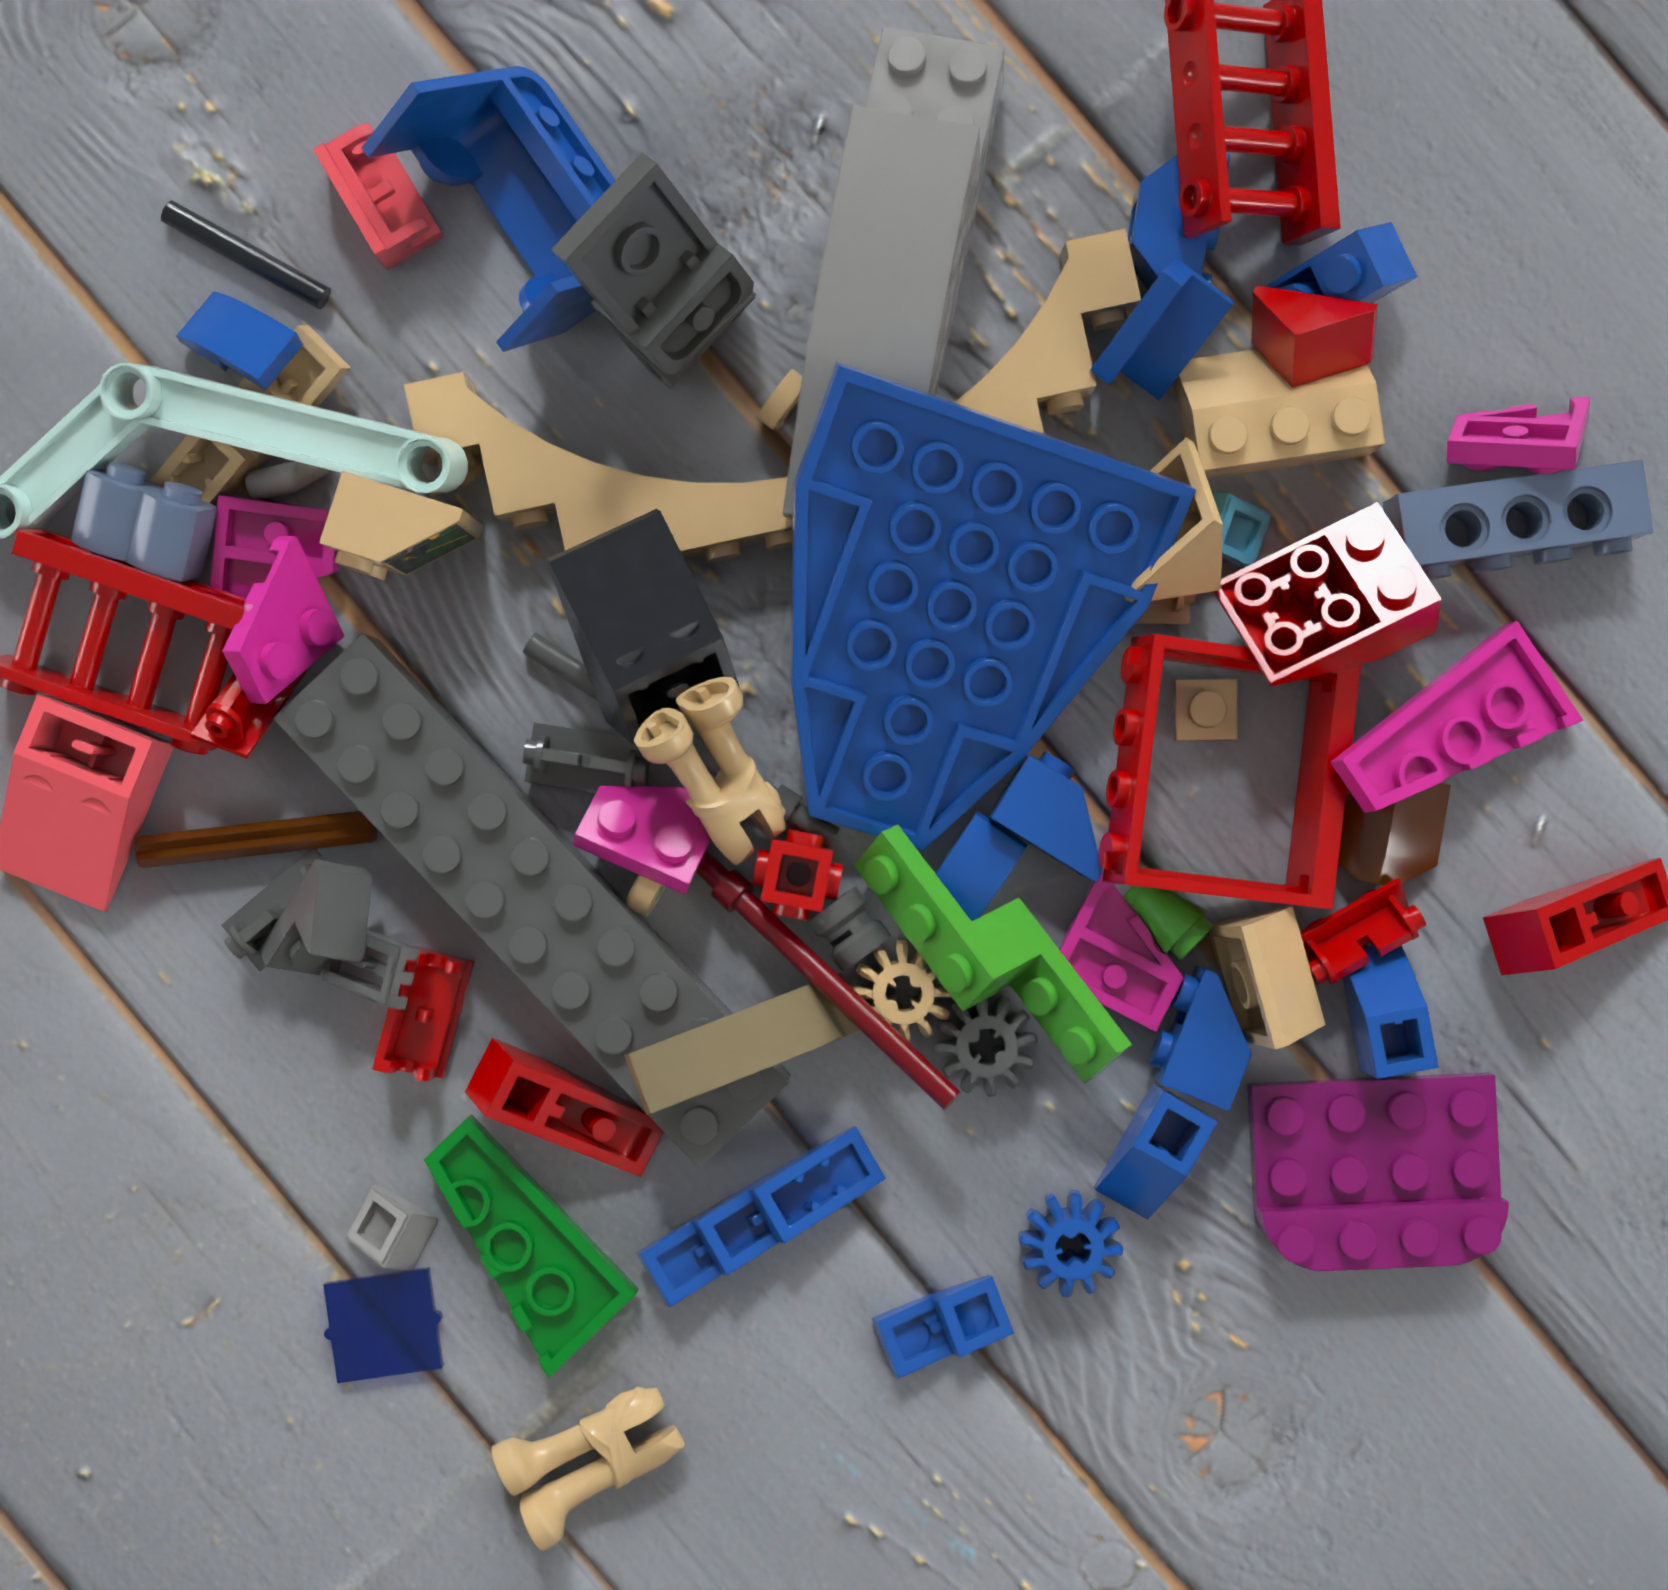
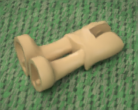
M720 677L695 685L676 698V703L682 713L672 708H662L654 712L638 729L634 742L648 762L666 763L672 769L691 796L686 803L692 809L694 815L699 817L715 846L732 864L738 865L755 852L750 839L739 823L750 816L764 835L774 839L786 830L784 819L786 810L781 804L778 792L769 782H764L755 766L753 758L747 756L732 728L731 720L736 717L744 706L742 691L733 678ZM689 723L697 731L721 769L714 779L693 745V732Z
M637 1386L633 1390L622 1392L613 1398L603 1410L580 1419L578 1425L553 1436L533 1442L513 1437L502 1440L492 1446L491 1451L496 1470L504 1486L512 1496H517L528 1490L544 1475L583 1453L595 1449L602 1456L600 1459L576 1471L539 1485L522 1494L520 1499L521 1515L531 1539L539 1550L545 1551L555 1546L563 1538L566 1516L580 1503L609 1487L614 1486L616 1491L630 1481L660 1467L685 1447L684 1440L675 1425L655 1431L630 1445L624 1433L647 1421L663 1409L665 1404L657 1387L643 1388Z

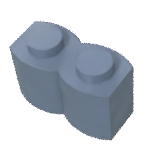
M113 461L109 462L108 468L86 471L71 542L94 553L126 561L136 568L163 578L183 582L202 577L218 507L200 500L202 491L178 482H165L164 487H161L145 479L147 472L144 469L123 462Z

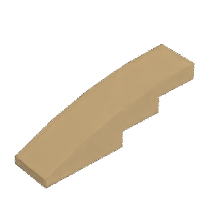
M298 325L294 331L298 334L303 346L267 390H263L246 378L237 387L318 407L349 372L351 367L309 325ZM187 434L150 481L161 487H164L165 482H178L190 485L202 491L200 500L217 507L218 495L233 496L246 483L247 473L260 469L272 455Z

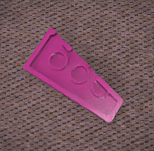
M1518 621L1502 625L1330 763L1364 813L1378 811L1442 783L1443 780L1451 776L1474 769L1490 762L1491 759L1513 749L1522 748L1542 739L1541 737L1559 729L1568 728L1584 720Z

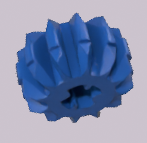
M1071 1190L1067 1196V1207L1061 1208L1055 1195L1050 1193L1045 1196V1202L1051 1213L1045 1217L1033 1208H1030L1026 1213L1029 1222L1038 1230H1024L1018 1233L1020 1245L1032 1248L1031 1251L1021 1258L1022 1264L1026 1270L1041 1268L1036 1281L1042 1289L1051 1286L1059 1277V1291L1063 1297H1070L1072 1295L1074 1280H1080L1088 1294L1094 1293L1096 1291V1284L1091 1275L1095 1271L1108 1279L1115 1275L1114 1268L1103 1257H1117L1123 1254L1122 1244L1114 1239H1108L1120 1229V1225L1115 1217L1100 1219L1105 1205L1098 1198L1090 1201L1082 1210L1083 1202L1080 1192ZM1080 1232L1081 1234H1078V1237L1083 1244L1082 1249L1076 1252L1068 1248L1063 1254H1060L1063 1251L1058 1243V1239L1063 1234L1072 1239Z

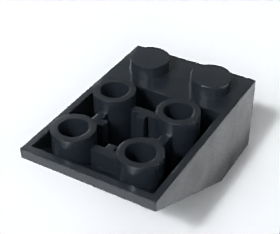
M654 509L546 559L604 719L633 745L635 744L634 739L638 729L654 712L662 708H672L682 713L676 703V698L689 688L720 677H731L739 686L724 638L660 510Z

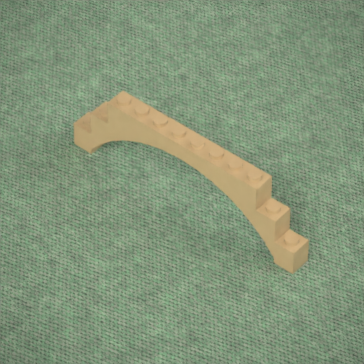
M1126 228L1065 241L1059 257L1062 271L1046 302L1015 345L981 381L954 403L1043 434L1039 408L1047 407L1049 415H1057L1071 412L1084 406L1083 399L1089 398L1097 386L1095 375L1090 371L1092 361L1084 325L1091 324L1092 331H1105L1120 327L1141 301ZM464 372L404 384L413 431L448 438L458 443L465 452L468 468L475 465L474 457L482 456L494 516L503 524L512 523L514 530H525L546 525L549 523L548 515L557 513L564 549L567 550L654 509H658L661 511L684 559L706 554L707 562L725 561L742 556L741 546L765 541L767 550L792 546L793 518L783 516L788 477L745 483H698L643 476L595 463L539 438L505 418L478 397L474 383ZM432 448L424 455L423 461L430 467L438 465L441 472L442 459L440 454Z

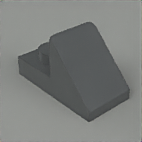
M315 859L259 950L265 966L320 975L329 959L360 963L365 953L373 879L368 869Z

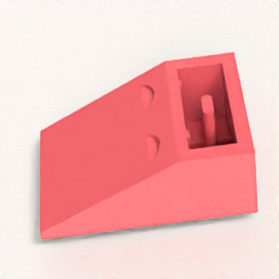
M37 695L13 753L0 823V870L107 912L174 747L171 745V742L60 698Z

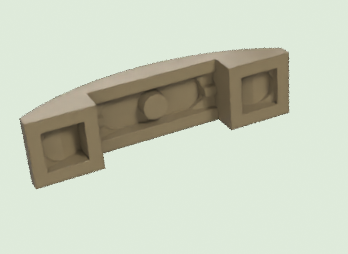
M837 973L844 980L842 973ZM809 984L624 1056L645 1113L648 1115L802 1055L859 1031V1029L813 984Z

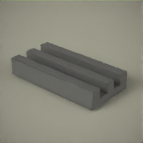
M367 929L365 946L389 955L388 963L364 954L360 963H348L384 977L382 987L341 971L342 960L329 959L325 965L322 975L323 981L386 1008L405 1010L408 998L398 994L400 984L411 986L414 973L406 971L404 968L406 960L417 961L420 949Z

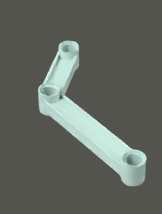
M119 363L111 366L103 374L100 384L0 476V539H15L18 530L45 529L49 524V520L83 489L86 471L106 468L109 462H113L151 426L340 473L345 471L373 481L409 489L416 493H448L457 489L464 482L468 473V460L464 450L458 443L448 438L433 436L161 369L156 366ZM141 379L146 387V397L144 402L138 407L133 398V388L135 383ZM432 448L440 454L442 459L441 474L433 482L428 480L422 470L423 457ZM9 499L12 500L16 511L12 524L6 517L5 510Z

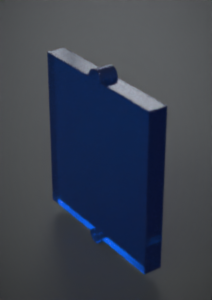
M430 1267L329 1281L323 1284L329 1323L324 1336L326 1339L331 1340L337 1383L441 1369L444 1366L438 1324L443 1319V1314L441 1311L436 1310Z

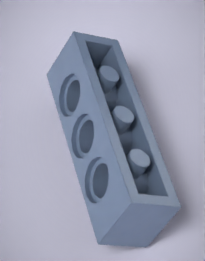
M1643 460L1564 470L1554 474H1535L1398 493L1383 502L1384 513L1429 580L1451 576L1450 566L1473 563L1474 573H1483L1511 568V557L1533 554L1534 565L1570 560L1572 559L1571 549L1593 546L1594 556L1629 552L1633 550L1632 540L1653 533ZM1570 501L1578 502L1586 510L1587 524L1584 530L1576 528L1569 521L1567 508ZM1509 509L1521 512L1527 520L1528 529L1523 539L1514 536L1507 527L1506 516ZM1449 517L1459 519L1466 526L1468 539L1464 547L1454 545L1447 538L1445 524Z

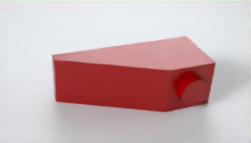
M1661 858L1650 859L1523 900L1484 916L1483 921L1501 976L1555 970L1667 921L1668 878Z
M493 1037L465 1090V1093L485 1117L639 1177L642 1176L664 1133L646 1115L641 1107L544 1058Z

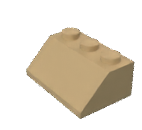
M1256 349L1192 358L1174 381L1183 440L1188 438L1195 443L1207 479L1365 457L1385 444L1377 384L1367 364L1292 388Z

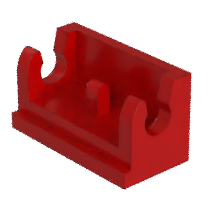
M414 946L420 949L417 961L406 960L404 970L414 973L411 986L400 984L398 993L408 998L405 1010L388 1008L372 1070L387 1074L402 1071L414 1074L417 1081H431L435 1077L442 1079L445 1076L475 961Z

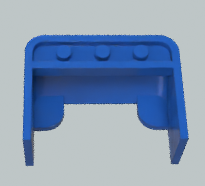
M520 66L411 82L361 148L368 158L411 150L419 161L424 173L432 180L451 186L471 183L536 277L529 279L519 292V303L523 313L496 341L501 350L505 352L563 334L595 312V309L589 304L593 300L591 295L551 249L616 180L548 83L537 73Z

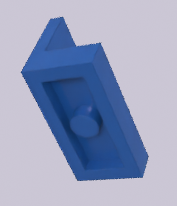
M1175 257L1158 276L1090 371L1109 385L1122 372L1160 401L1235 302Z

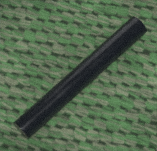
M173 200L169 201L163 208L161 213V221L318 309H322L327 303L331 294V288Z

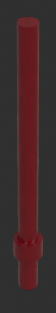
M708 850L706 851L696 873L713 889L711 896L729 913L735 910L931 1099L943 1110H946L959 1097L961 1091L775 914H772V911L752 893L754 886L736 869L729 871Z

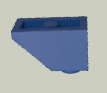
M1043 752L1039 760L1031 755L1025 756L988 815V818L1087 880L1097 882L1103 870L1099 865L1098 849L1083 787L1070 780L1075 770L1047 752Z

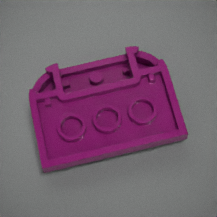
M1485 1072L1397 1076L1380 1079L1353 1078L1247 1083L1254 1214L1257 1224L1262 1229L1265 1237L1286 1260L1302 1268L1314 1271L1453 1266L1464 1264L1481 1255L1492 1253L1500 1245L1501 1233L1508 1217L1509 1201L1501 1197L1496 1080L1494 1074Z

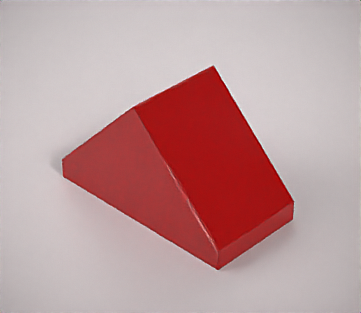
M1256 286L1253 291L1251 344L1292 388L1370 364L1374 357L1378 304Z

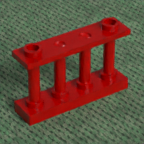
M1165 0L1164 22L1168 33L1180 182L1179 208L1182 212L1184 238L1194 239L1232 222L1231 214L1280 217L1282 244L1304 245L1341 229L1322 0H1270L1263 5V8L1214 2V0ZM1216 29L1265 35L1268 69L1219 64ZM1221 91L1269 95L1271 98L1273 130L1224 126ZM1226 152L1275 156L1278 191L1229 188Z
M47 529L18 530L11 554L33 561L31 570L37 574L14 656L10 654L0 656V687L23 695H36L37 691L164 734L172 737L171 745L188 753L206 755L208 750L217 749L215 746L191 738V733L204 716L207 708L219 694L228 663L223 649L234 625L238 624L243 617L246 598L194 580L179 582L148 573L132 566L126 561L113 559L84 549L71 542L70 537ZM70 574L91 581L89 590L94 592L72 674L68 675L38 663L61 581L69 580ZM130 594L149 601L147 610L152 612L129 695H125L95 683L119 600H126L127 595ZM185 614L207 621L205 630L210 632L187 713L183 715L154 705L153 700L176 621L183 620Z

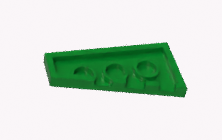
M471 1114L423 1160L462 1228H466L481 1254L480 1260L491 1279L495 1278L511 1306L510 1312L521 1332L527 1334L539 1355L538 1361L549 1379L637 1294L639 1288Z

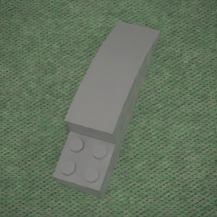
M883 27L866 104L865 107L853 105L843 149L803 367L783 506L784 517L793 518V484L836 361L936 396L1004 85L1005 47Z

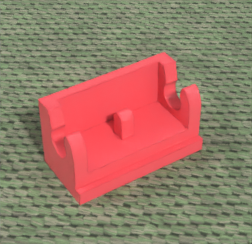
M364 123L350 129L325 145L324 143L320 144L313 151L372 251L386 269L389 270L443 238L444 235L396 154L392 153L371 158L366 156L361 147L374 131L369 123Z

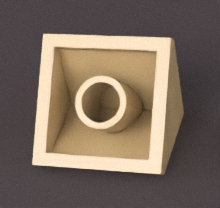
M1185 438L1150 470L1151 472L1189 484L1196 489L1174 545L1157 560L1152 569L1151 566L1148 567L1131 585L1134 589L1141 591L1145 584L1158 583L1151 601L1221 590L1223 523L1196 445L1193 441ZM1124 596L1125 599L1131 603L1135 600Z
M1293 906L1212 923L1215 926L1209 931V936L1224 990L1247 1043L1276 1050L1286 1047L1326 1025Z

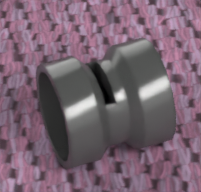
M856 886L838 897L836 901L834 900L824 907L822 912L816 913L807 920L808 925L816 936L826 938L833 947L832 958L842 971L864 958L891 937V934L881 920H875L869 916L865 910L866 900Z

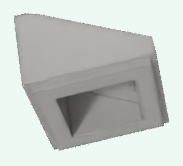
M373 1184L345 1238L383 1268L409 1271L417 1263L438 1222V1218L429 1211L380 1185Z

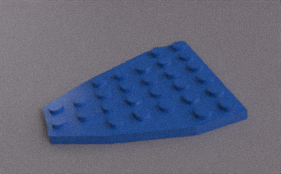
M836 361L793 484L790 681L809 816L874 836H878L882 831L899 825L916 849L924 851L1027 755L1147 610L1158 583L1145 584L1141 591L1134 589L1131 585L1148 567L1151 566L1152 569L1157 560L1174 545L1196 489L1189 484ZM1124 596L1135 600L1131 603L1127 601Z

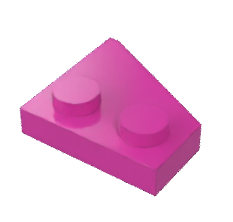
M1590 397L1570 398L1569 412L1536 417L1537 407L1534 404L1513 406L1500 411H1479L1459 414L1455 419L1447 440V463L1464 464L1467 468L1478 471L1492 470L1499 466L1527 467L1531 472L1538 474H1554L1563 469L1575 470L1589 421Z
M218 495L210 587L247 599L254 583H265L276 559V556L269 549L273 541L279 536H297L317 579L339 571L340 564L334 562L337 552L319 543L330 509L231 495Z

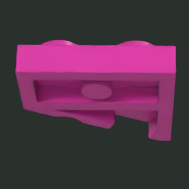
M279 536L273 541L269 551L276 556V559L265 583L253 584L244 603L243 617L238 624L234 625L223 649V653L249 703L267 704L345 637L297 536Z
M599 786L575 833L572 846L686 895L711 842V838L699 817L694 815L692 809L686 803L691 796L685 787Z
M1102 873L1098 881L1092 882L1058 949L1102 1005L1156 1032L1184 977L1168 955L1162 951L1149 929L1115 887L1116 884L1102 881Z

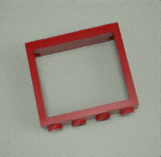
M1161 634L1132 637L1131 646L1125 650L1121 662V679L1126 683L1123 708L1118 711L1113 726L1114 742L1119 746L1116 770L1110 773L1106 785V802L1111 807L1109 829L1102 836L1098 852L1099 865L1104 869L1102 881L1333 910L1347 786L1330 762L1352 745L1362 664L1300 679L1302 681H1309V691L1286 884H1273L1138 867L1163 660L1261 675L1263 673L1247 647Z

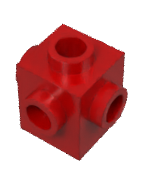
M788 829L786 841L772 839L770 851L759 849L752 885L763 887L760 901L774 903L772 914L808 920L810 910L822 912L825 899L837 900L843 865L832 863L834 850L822 848L824 836ZM795 862L804 863L810 869L809 881L801 886L792 884L787 877L789 866Z

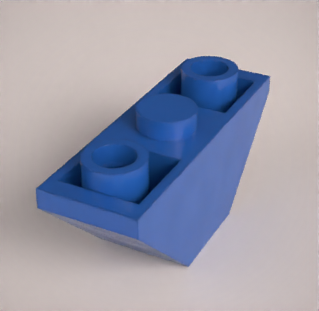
M1226 153L1227 167L1229 170L1230 154ZM1177 155L1143 179L1133 198L1127 237L1135 273L1148 290L1175 257L1212 284V274L1204 273L1203 265L1206 250H1215L1220 227L1194 239L1184 238L1182 212L1179 208L1180 182Z

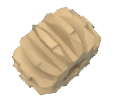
M898 939L896 941V960L890 961L885 949L881 945L873 950V954L882 967L877 971L868 964L859 963L856 968V972L861 977L873 982L872 986L858 985L852 988L863 999H873L874 1002L869 1005L880 1013L890 1025L892 1023L899 1024L898 1032L908 1042H910L911 1037L909 1024L915 1022L921 1034L925 1038H929L934 1032L931 1024L925 1018L927 1013L930 1012L942 1020H947L950 1016V1011L945 1006L934 1002V997H951V995L941 983H932L933 980L937 979V976L930 967L926 970L923 968L926 962L918 951L913 961L907 959L908 945L905 939ZM902 975L908 976L911 986L920 987L918 998L910 996L912 1004L905 1007L897 1005L895 996L885 995L887 985L891 984L895 987L896 982L894 978Z

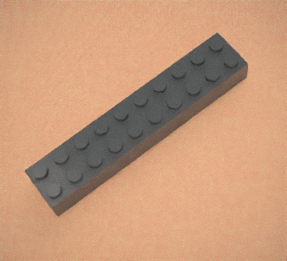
M362 633L273 718L643 1110L644 1107L624 1055L733 1014L639 914L627 907L626 900L575 846H572L573 844L379 639ZM779 1063L704 1094L648 1114V1116L700 1168L789 1084L791 1074Z

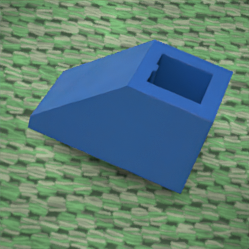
M1392 222L1354 231L1264 287L1374 303L1418 276Z
M1372 945L1362 946V949L1368 955L1370 963L1343 977L1359 1070L1376 1079L1439 1068L1428 1007L1402 945L1383 956H1380Z
M1196 965L1192 976L1182 975L1184 979L1171 1002V1008L1178 1011L1169 1033L1163 1030L1159 1032L1151 1049L1148 1064L1155 1067L1151 1077L1159 1084L1229 1111L1252 1053L1218 974Z
M1152 1083L1094 1185V1190L1148 1220L1187 1178L1218 1122L1203 1110Z

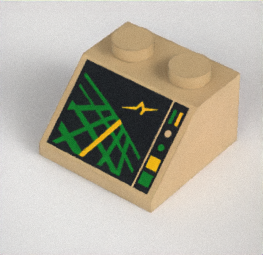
M342 471L319 543L337 552L335 563L348 567L349 570L384 581L387 571L407 576L481 537L484 526L464 509Z

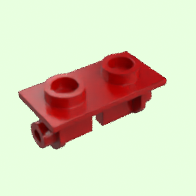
M307 670L267 704L249 703L233 673L192 731L191 738L248 759L274 721L273 718L280 712Z
M1399 878L1378 889L1366 892L1355 902L1326 918L1312 922L1304 930L1300 931L1314 982L1317 985L1326 981L1331 985L1337 983L1338 980L1370 963L1368 955L1361 947L1362 945L1370 942L1378 954L1383 956L1410 940L1418 938V930L1425 927L1426 922L1415 905L1408 906L1402 881Z

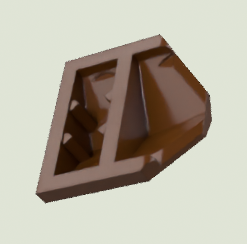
M1439 783L1378 811L1364 813L1347 788L1338 864L1356 880L1385 885L1396 878H1399L1403 884L1438 865L1451 785Z

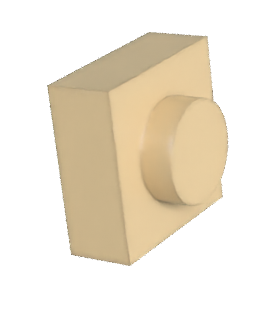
M1237 679L1173 681L1174 741L1238 740Z

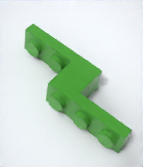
M899 825L882 831L855 863L854 867L869 888L874 892L962 1011L1011 986L1084 1084L1100 1075L1132 1045L1020 898L971 921Z

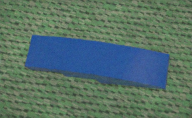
M852 1126L742 1188L636 1252L665 1305L672 1307L720 1275L728 1276L776 1244H785L886 1178L857 1127Z

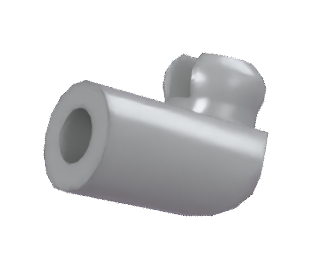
M291 461L248 472L245 479L246 488L253 499L265 500L297 492L328 475L331 470Z

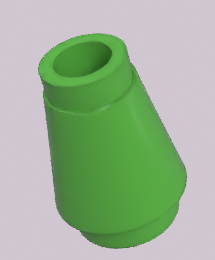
M1132 886L1123 896L1131 905L1130 907L1135 914L1140 917L1162 951L1165 954L1171 951L1180 961L1215 926L1204 916L1207 912L1206 909L1178 891Z

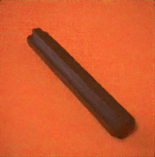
M361 811L150 834L136 838L135 856L140 867L151 868L374 842L377 839V828Z

